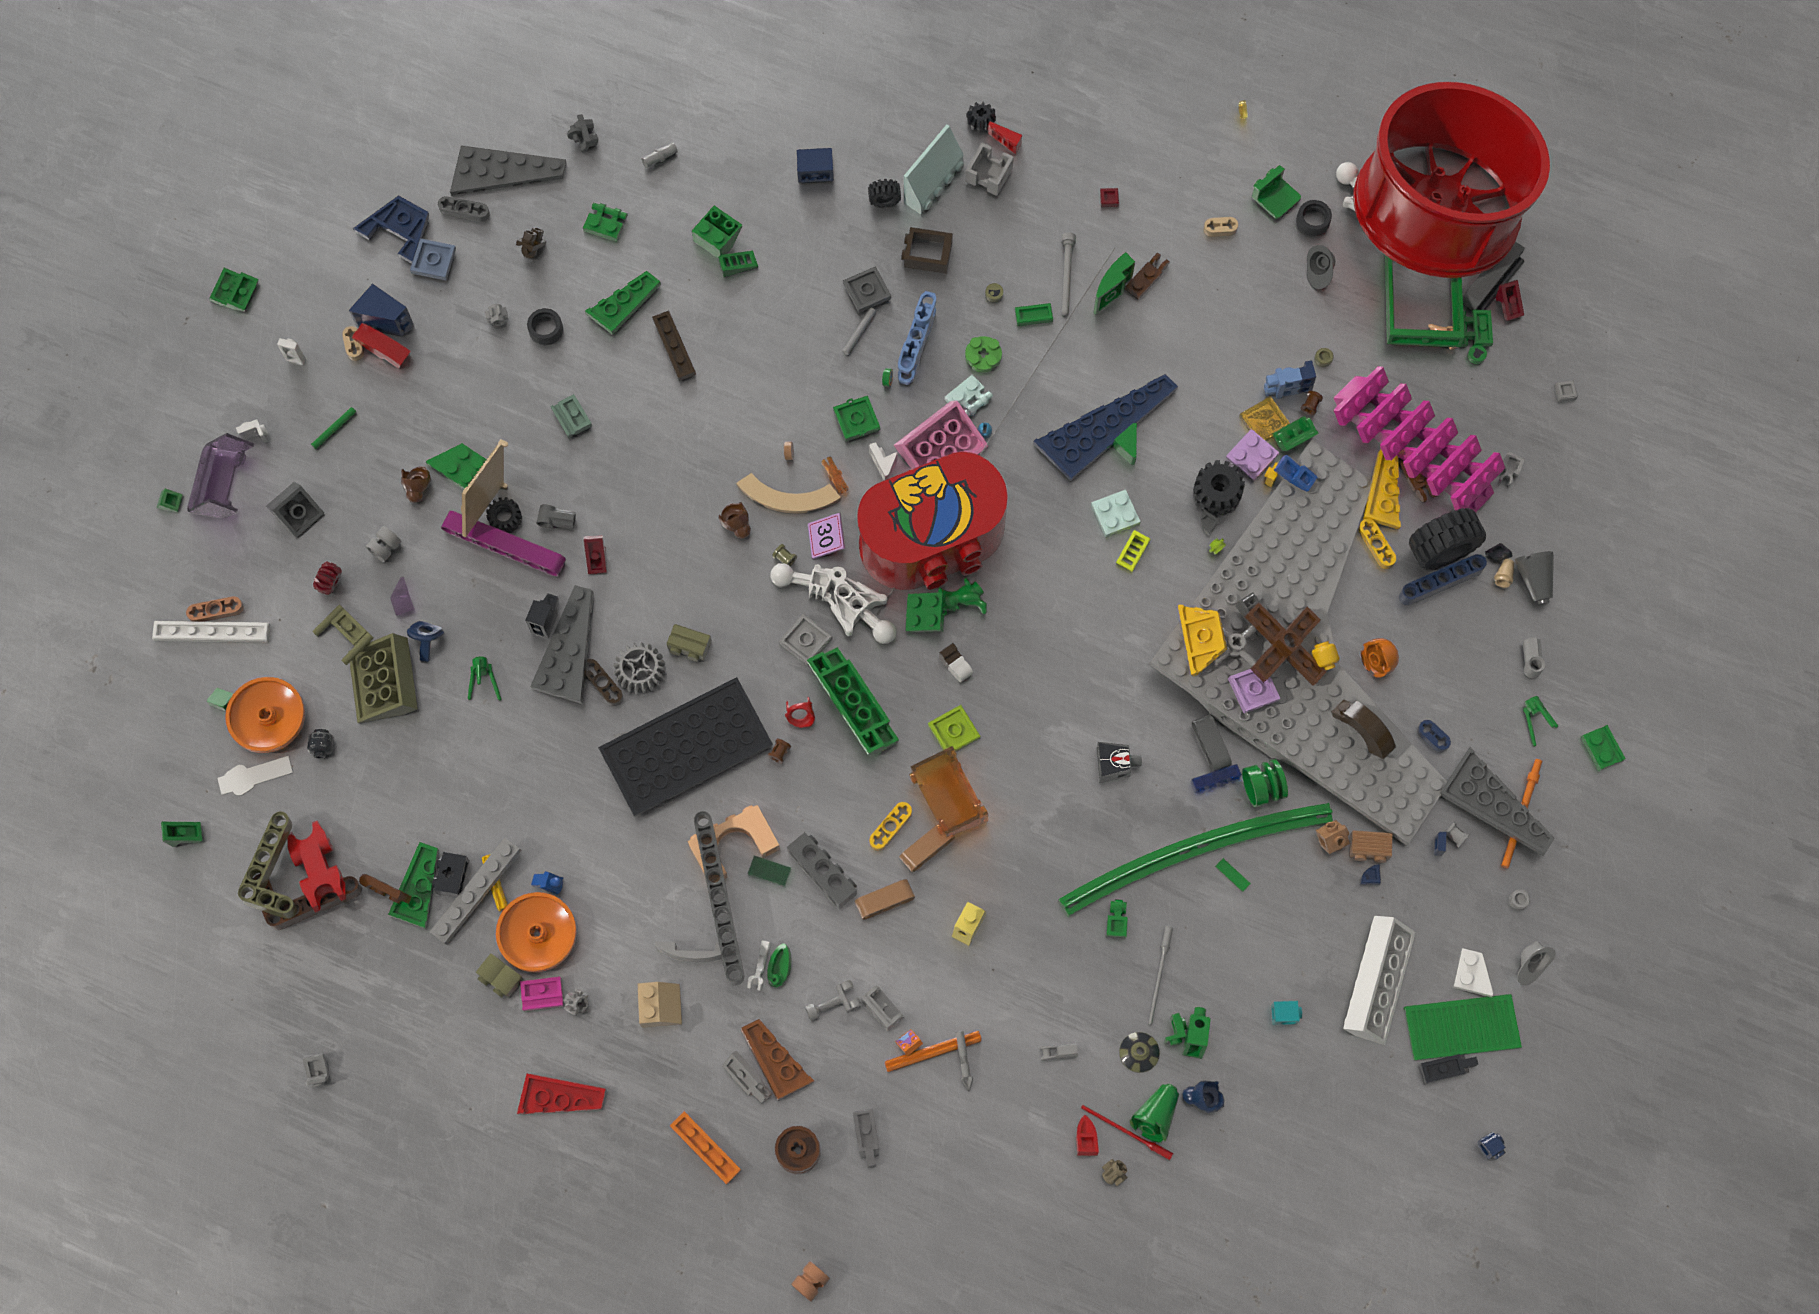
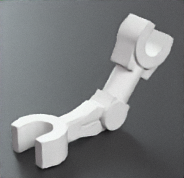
M761 941L758 963L755 970L756 974L748 978L747 988H751V985L756 984L758 985V990L761 991L763 987L761 975L764 974L770 942Z

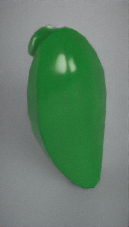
M785 943L780 944L774 950L769 960L767 978L769 984L773 987L783 985L790 974L791 952Z

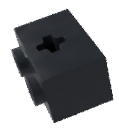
M443 852L442 857H439L437 863L438 875L434 877L432 884L434 891L438 895L457 898L462 892L470 861L467 856ZM452 871L454 875H450L448 879L446 875H449Z

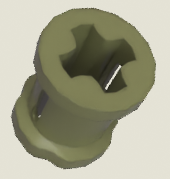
M784 544L779 545L772 554L774 559L777 558L790 567L797 559V555L790 553Z

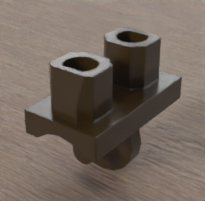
M533 227L531 231H524L523 238L516 241L517 246L522 245L521 252L524 257L529 259L535 257L537 249L546 245V240L542 239L544 230Z

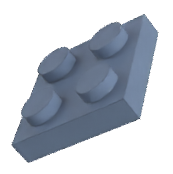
M420 238L410 268L411 273L447 280L456 251L455 245Z

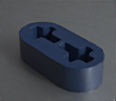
M1424 720L1418 726V735L1435 751L1445 752L1451 745L1450 737L1431 720ZM1429 726L1431 728L1429 730L1430 732L1425 733L1423 731L1424 727L1426 728ZM1443 739L1445 741L1444 745L1439 746L1438 742Z

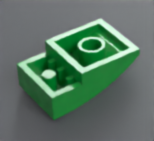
M1127 252L1122 254L1103 276L1096 293L1093 311L1095 315L1122 296L1125 284L1132 279L1135 261Z

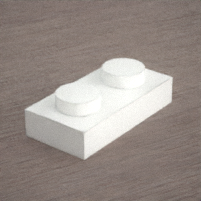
M279 338L277 345L285 360L304 365L306 358L298 343L293 339L287 338L285 340Z

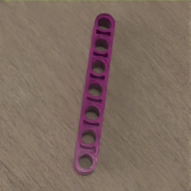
M450 510L441 526L443 531L552 576L559 575L566 561V558L557 552L480 521H477L469 534L464 537L462 536V514Z

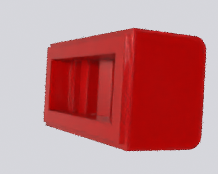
M989 122L988 134L1011 152L1017 154L1022 144V134Z

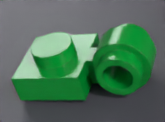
M1119 899L1111 901L1110 913H1114L1115 916L1108 915L1106 936L1127 937L1128 917L1122 916V914H1126L1127 902Z

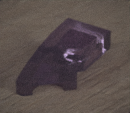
M403 576L399 579L390 597L396 616L415 610Z

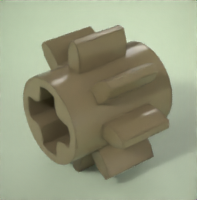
M1111 1159L1102 1167L1105 1170L1102 1176L1110 1185L1115 1183L1118 1186L1128 1178L1125 1175L1127 1167L1120 1160L1114 1161V1159Z

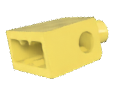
M967 902L954 926L952 937L970 946L987 912Z

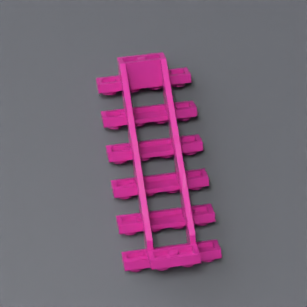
M1378 366L1367 377L1355 376L1334 397L1337 407L1333 411L1339 425L1346 426L1350 421L1357 425L1356 428L1363 443H1369L1373 438L1381 443L1380 447L1386 460L1392 461L1396 456L1404 461L1403 464L1410 478H1415L1421 473L1427 478L1432 495L1439 496L1445 491L1451 496L1450 498L1455 510L1469 508L1477 512L1494 494L1491 483L1505 469L1501 454L1494 452L1484 463L1471 462L1482 451L1477 436L1470 435L1460 446L1449 445L1458 434L1453 418H1446L1436 429L1425 427L1435 417L1430 401L1424 400L1414 411H1406L1402 409L1412 400L1407 384L1400 383L1390 394L1379 393L1389 383L1384 367ZM1369 402L1376 406L1371 413L1360 412ZM1392 419L1400 424L1394 431L1383 429ZM1415 436L1423 441L1418 448L1405 447ZM1438 454L1446 458L1441 466L1429 464ZM1462 471L1470 476L1465 483L1452 482Z

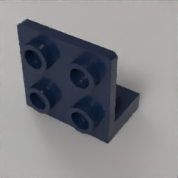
M832 148L798 149L796 151L798 183L834 181Z

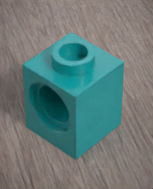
M1277 1001L1271 1005L1273 1025H1296L1302 1019V1007L1298 1006V1001Z

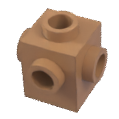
M1337 820L1329 822L1316 830L1320 846L1329 854L1341 850L1350 844L1347 827L1341 825Z

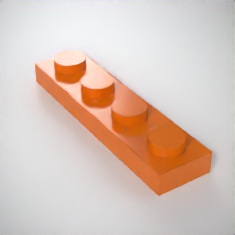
M685 1111L670 1125L726 1185L741 1171L731 1158Z

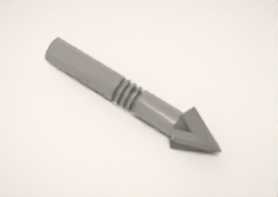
M964 1031L956 1032L963 1076L960 1079L967 1090L970 1091L973 1076L970 1075Z

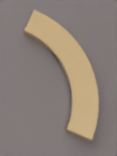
M752 473L736 483L738 488L751 500L764 505L768 509L783 513L798 514L821 510L841 500V497L830 484L816 491L792 494L780 492L766 486Z

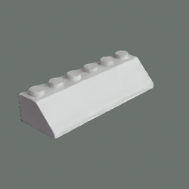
M1374 916L1343 1029L1354 1036L1385 1045L1416 934L1415 931L1394 917Z

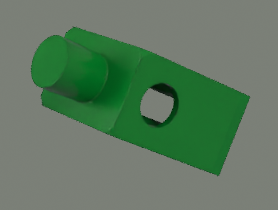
M1195 1007L1194 1014H1191L1189 1017L1182 1052L1183 1056L1202 1059L1207 1049L1211 1018L1206 1017V1009L1203 1007Z

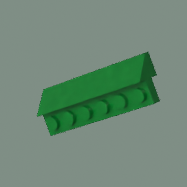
M838 647L807 659L806 662L868 755H879L883 750L898 743L899 739L889 725V718L850 659L846 660Z

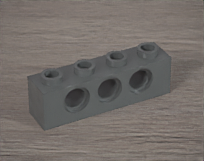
M804 832L787 846V851L834 905L840 909L857 895V890L855 889L857 885L851 878L847 879L843 875L844 871L837 863L834 865L830 861L831 856L825 849L821 851L817 846L818 841L812 835L808 836ZM809 851L816 853V856L812 859L805 857ZM820 866H827L829 868L826 873L818 871ZM834 880H839L842 884L840 887L834 888L831 886V883Z

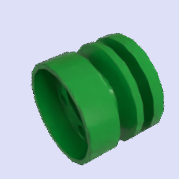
M1276 759L1269 760V763L1262 762L1261 770L1257 765L1242 769L1244 788L1253 807L1268 804L1269 796L1273 801L1288 797L1286 777L1280 763Z

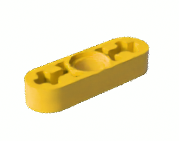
M1364 519L1359 525V534L1379 566L1383 569L1392 568L1396 562L1395 553L1375 521ZM1365 525H1366L1367 527H1370V526L1372 527L1371 530H1370V532H1369L1368 529H1367V530H1364ZM1380 540L1382 547L1375 548L1372 545V541ZM1384 555L1386 558H1391L1390 562L1383 561Z
M898 803L871 834L869 842L873 850L881 851L885 849L910 819L912 808L908 803ZM907 808V815L902 814L898 821L896 818L900 814L899 809ZM887 822H894L896 829L894 831L886 830L885 825ZM882 830L885 834L882 838L883 844L878 843L875 845L874 838L879 839L882 836V832H880Z

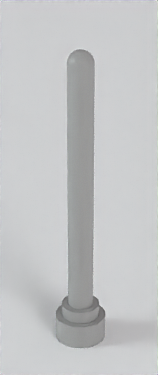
M1074 233L1062 234L1061 241L1065 247L1062 314L1064 316L1069 314L1072 247L1076 244V235Z

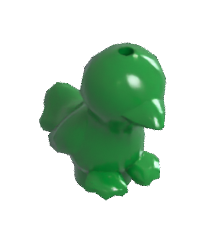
M965 578V585L953 592L939 587L938 593L943 592L946 594L945 608L947 611L959 610L958 604L960 603L975 605L979 607L983 615L987 613V603L980 598L984 591L976 581L971 584Z

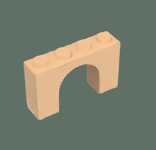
M758 805L744 808L742 813L737 816L733 814L727 817L725 822L719 825L713 824L717 845L724 836L740 832L748 835L753 840L763 859L780 850L779 843ZM694 834L687 842L704 873L697 835ZM706 837L702 843L708 845L712 842V838ZM709 856L706 859V862L709 864L716 861L714 856ZM722 865L724 879L728 877L727 872ZM713 875L710 878V881L713 883L720 880L719 875Z

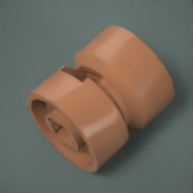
M809 1261L802 1270L803 1275H798L791 1285L812 1302L819 1293L818 1288H823L830 1278Z

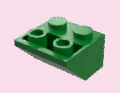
M714 205L691 230L692 238L696 244L718 258L720 255L728 254L733 248L743 226Z

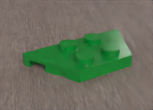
M461 443L428 459L426 464L464 490L487 459Z

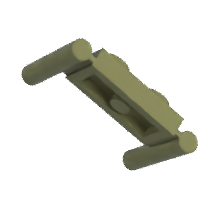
M340 604L312 631L318 637L332 623L355 646L341 660L345 665H348L374 638Z

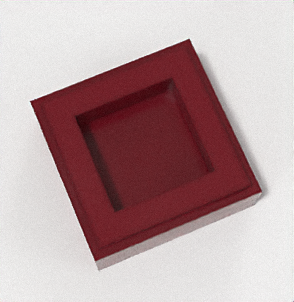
M1100 188L1101 207H1119L1118 188Z

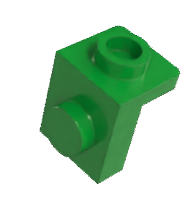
M1176 1013L1170 1017L1174 1035L1164 1039L1165 1044L1170 1043L1171 1046L1181 1044L1182 1040L1186 1037L1185 1030L1187 1025L1185 1018H1181L1180 1013Z

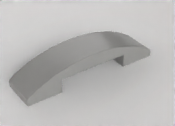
M655 942V947L658 951L680 961L699 963L722 959L719 943H715V951L677 950L675 942ZM733 951L728 952V953L726 954V957H728V956L734 954L735 952H733Z

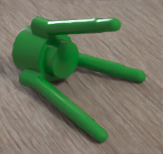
M483 656L473 658L472 666L470 667L468 700H471L475 675H477V684L480 685L481 676L486 675L488 672L497 699L500 701L501 696L492 672V664H488V659Z
M1538 696L1524 702L1526 708L1523 709L1533 746H1536V740L1530 714L1533 716L1542 714L1552 728H1558V724L1544 707Z

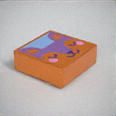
M911 1029L895 1041L897 1046L907 1056L923 1044L921 1039Z

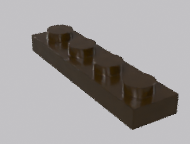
M669 310L652 316L678 380L681 381L696 375V371Z

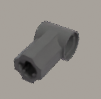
M542 504L539 508L536 524L544 528L557 526L573 529L576 522V512L560 510L552 505Z

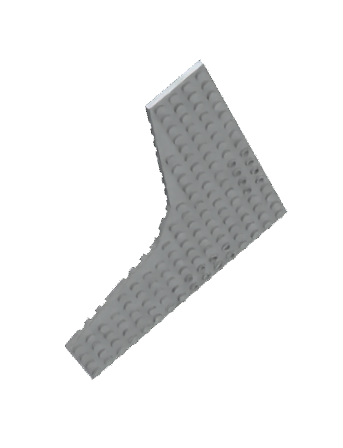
M1313 440L1310 441L1296 460L1300 467L1305 465L1318 477L1310 490L1306 492L1283 478L1190 606L1191 608L1197 607L1203 610L1218 611L1222 627L1229 634H1242L1250 627L1235 606L1238 601L1252 592L1257 596L1261 605L1285 629L1308 606L1321 619L1300 644L1311 656L1312 650L1315 649L1314 645L1326 641L1334 644L1327 613L1369 497L1372 480ZM1181 620L1149 663L1150 666L1197 699L1209 711V715L1272 759H1278L1301 771L1388 833H1392V836L1406 846L1410 843L1441 796L1440 792L1447 783L1439 772L1339 665V661L1335 663V668L1326 670L1327 672L1312 686L1285 660L1270 676L1280 696V700L1247 713H1243L1228 678L1249 670L1251 666L1241 656H1228L1219 665L1216 666L1212 662L1197 676L1193 677L1190 671ZM1254 633L1246 640V651L1257 661L1272 644L1263 635L1257 636ZM1284 638L1286 645L1291 647L1290 642ZM1343 700L1353 704L1356 701L1360 702L1375 713L1386 725L1394 739L1396 748L1384 760L1369 753L1364 739L1353 727L1332 716L1331 711Z

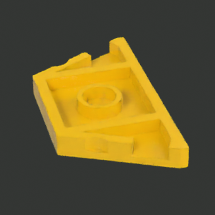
M1180 604L1178 605L1190 671L1194 677L1223 654L1227 647L1218 611L1203 610L1197 607L1191 608Z

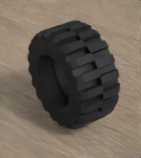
M1461 508L1450 511L1447 514L1445 513L1422 525L1415 533H1412L1409 538V546L1419 566L1425 570H1433L1447 566L1474 552L1485 542L1486 532L1474 510Z

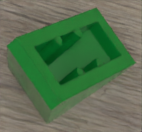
M1137 423L1131 424L1114 439L1113 448L1131 465H1135Z

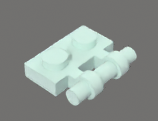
M971 375L946 395L945 401L947 403L958 401L969 417L976 414V410L981 406L987 405L993 395L989 391L984 395L981 394L984 391V386ZM974 398L977 400L972 405L969 404V402L972 401Z

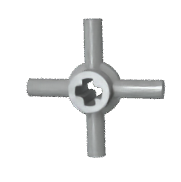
M1251 625L1242 634H1229L1223 628L1227 650L1214 660L1213 664L1219 665L1228 656H1241L1252 667L1256 660L1246 651V640L1257 629Z

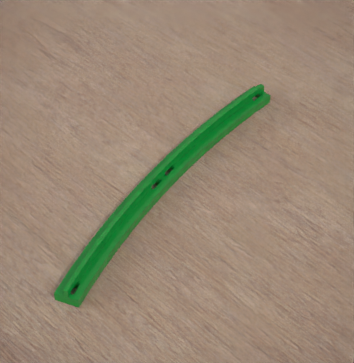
M1326 803L1277 812L1213 829L1165 846L1121 865L1059 898L1058 902L1067 916L1070 917L1132 883L1190 859L1258 838L1326 825L1329 822H1333V811L1330 809V804ZM1326 815V817L1317 818L1316 816ZM1208 843V846L1198 849V846ZM1187 850L1190 851V852L1185 853V854H1182V855L1179 854V853H1182V852L1187 851ZM1075 902L1078 903V904H1076L1075 906L1071 907L1070 909L1068 908L1070 905L1074 904Z

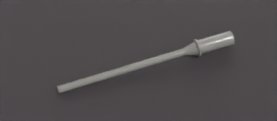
M1165 926L1163 941L1160 946L1162 956L1148 1021L1149 1025H1152L1165 956L1170 949L1173 928Z

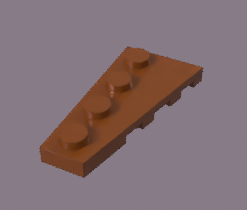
M760 1019L741 1027L740 1030L777 1101L814 1083V1080L790 1056L785 1047L781 1046L776 1037Z

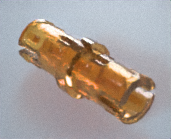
M827 457L826 459L830 465H828L825 459L821 461V464L827 471L828 479L833 482L838 494H843L841 486L845 492L849 490V487L841 476V470L837 469L832 457Z

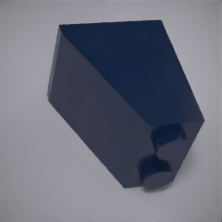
M373 283L349 309L353 321L358 328L364 323L381 333L402 337L411 330L414 324L407 307Z

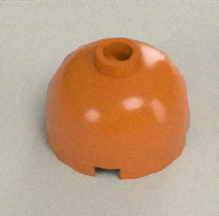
M1376 638L1363 644L1364 650L1361 651L1362 662L1367 671L1371 669L1375 673L1373 676L1381 678L1395 670L1399 663V654L1396 646L1391 641L1384 638Z

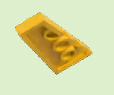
M1379 450L1363 519H1371L1375 523L1397 530L1401 528V521H1399L1400 505L1398 501V456L1392 461L1386 460L1382 450Z

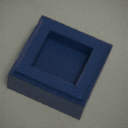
M1439 832L1435 836L1434 854L1436 856H1442L1446 852V832Z

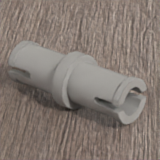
M672 142L661 149H655V152L641 158L645 168H649L658 162H664L665 158L678 153V150Z

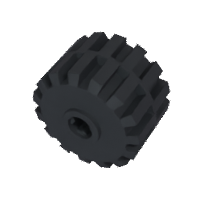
M1215 460L1214 465L1209 462L1205 465L1204 469H1200L1196 477L1193 489L1196 503H1201L1200 508L1203 511L1205 508L1209 509L1208 512L1212 515L1214 511H1218V515H1223L1224 511L1230 513L1233 507L1236 508L1244 492L1245 481H1242L1244 477L1242 472L1237 473L1238 467L1236 465L1230 467V462L1228 461L1220 464V460Z

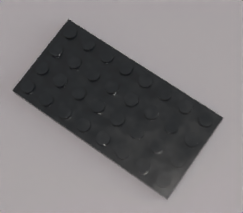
M736 677L601 745L598 749L635 817L773 746V743L740 681Z

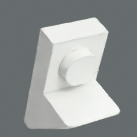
M876 442L870 444L869 453L883 480L889 479L898 459L897 452L885 456L882 447L879 448Z

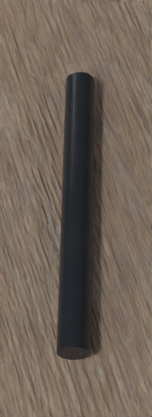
M1519 257L1477 310H1486L1496 298L1499 286L1508 283L1525 262L1523 258Z

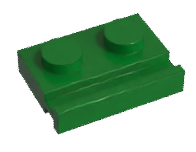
M1608 725L1581 736L1598 771L1626 759Z

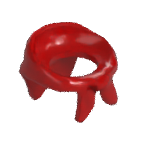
M807 697L808 702L797 703L790 706V708L788 701H786L787 713H785V718L790 724L799 728L813 725L815 715L810 697ZM802 709L807 712V715L803 719H795L792 717V713L795 710Z

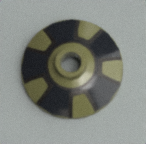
M1135 1032L1128 1035L1122 1041L1119 1055L1126 1068L1133 1072L1143 1073L1151 1070L1157 1064L1160 1049L1152 1036L1143 1032ZM1137 1048H1142L1144 1053L1142 1055L1138 1054Z

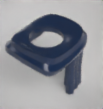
M417 621L407 629L409 638L421 641L420 661H430L431 641L444 635L442 627L424 621ZM425 628L430 633L421 632L419 629Z

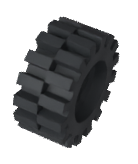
M879 179L878 182L874 181L872 182L873 184H869L868 195L871 205L875 207L879 205V208L885 206L887 208L888 205L892 207L901 201L900 184L896 180L890 179L887 181V179H884V181H881Z
M499 497L497 502L494 499L492 501L493 505L489 504V509H486V518L489 525L505 532L508 530L510 533L513 532L512 529H517V524L520 525V519H522L518 504L513 499L509 500L508 497H505L504 500ZM501 510H509L511 517L506 521H500L497 519V514Z

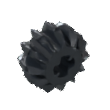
M984 101L981 104L975 102L974 106L970 105L969 111L966 113L967 124L971 125L972 130L977 128L978 132L981 129L987 132L989 122L994 123L996 121L995 108H991L990 104L985 105Z

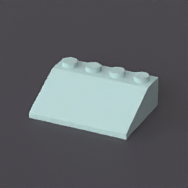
M946 124L904 175V204L920 214L925 209L928 210L933 199L940 196L943 187L949 184L957 171L959 172L964 166V154L949 125Z

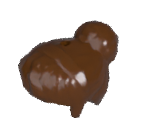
M422 466L415 467L410 472L402 469L401 484L406 491V498L412 503L420 502L423 499V492L431 482L430 472Z
M743 503L727 505L722 510L721 516L720 514L718 516L721 525L725 529L734 532L737 538H747L750 535L751 528L748 524L749 514Z

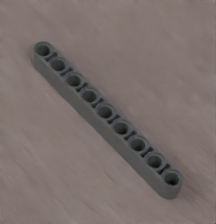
M700 811L694 817V825L727 981L733 986H738L744 981L745 975L713 821L708 812ZM701 819L709 820L704 826L698 824ZM706 837L712 838V842L708 845L702 843ZM709 856L716 857V861L712 864L707 863L706 859ZM713 875L720 876V880L716 883L711 882L710 878ZM717 894L724 895V899L720 902L715 901L714 897ZM721 913L728 914V918L726 920H718V916ZM725 932L732 933V937L729 940H723L722 935ZM730 951L736 953V957L732 960L726 958V954ZM732 971H739L740 976L737 979H731L730 973Z

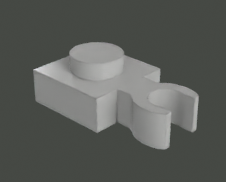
M1508 452L1503 461L1505 465L1503 472L1505 473L1500 477L1499 483L1506 478L1509 481L1507 485L1509 487L1513 481V476L1518 477L1525 459Z

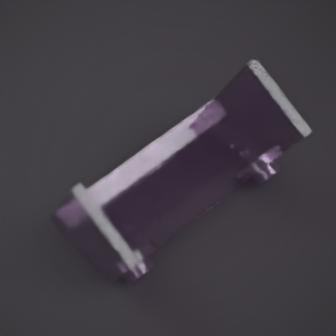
M225 433L204 446L187 506L188 512L195 515L227 518L237 513L238 509L232 506L228 496L235 469L240 464H244L246 460L245 451L254 447V443Z

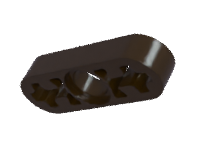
M587 659V666H594L597 675L594 676L586 667L584 672L586 678L609 705L617 706L621 704L623 694L619 687L596 660ZM600 678H606L608 683L606 686L600 687L597 685V681ZM611 689L614 694H617L618 699H611L608 690Z

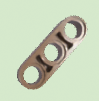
M940 822L907 848L899 858L911 872H915L955 839V836L943 822Z
M904 879L859 897L855 900V904L862 920H866L915 899L908 880Z

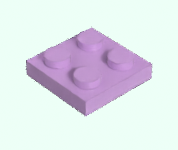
M1251 429L1228 453L1226 458L1250 479L1255 481L1277 458L1279 452Z
M1249 669L1228 678L1243 713L1280 700L1271 677L1263 683Z

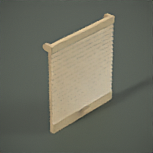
M500 439L496 448L490 453L487 461L477 471L476 476L468 484V487L462 492V536L464 537L469 534L501 488H508V485L504 483V447L508 446V442Z

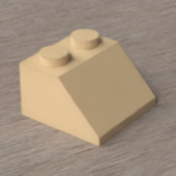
M665 982L637 983L639 1024L642 1028L682 1024L680 984Z

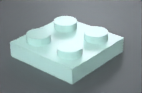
M1126 490L1091 502V507L1105 538L1140 525L1139 517Z

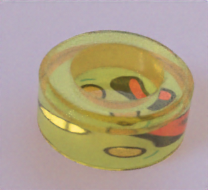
M1246 100L1239 101V117L1241 119L1247 118Z

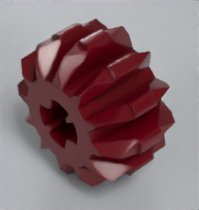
M328 561L323 563L314 579V589L322 594H331L339 583L342 573L341 567Z

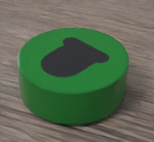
M1481 345L1472 346L1467 354L1468 360L1473 364L1483 363L1487 357L1486 349Z

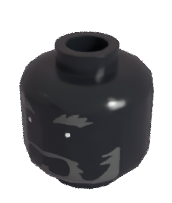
M315 729L314 732L308 735V752L317 759H324L326 755H330L333 752V735L326 729Z

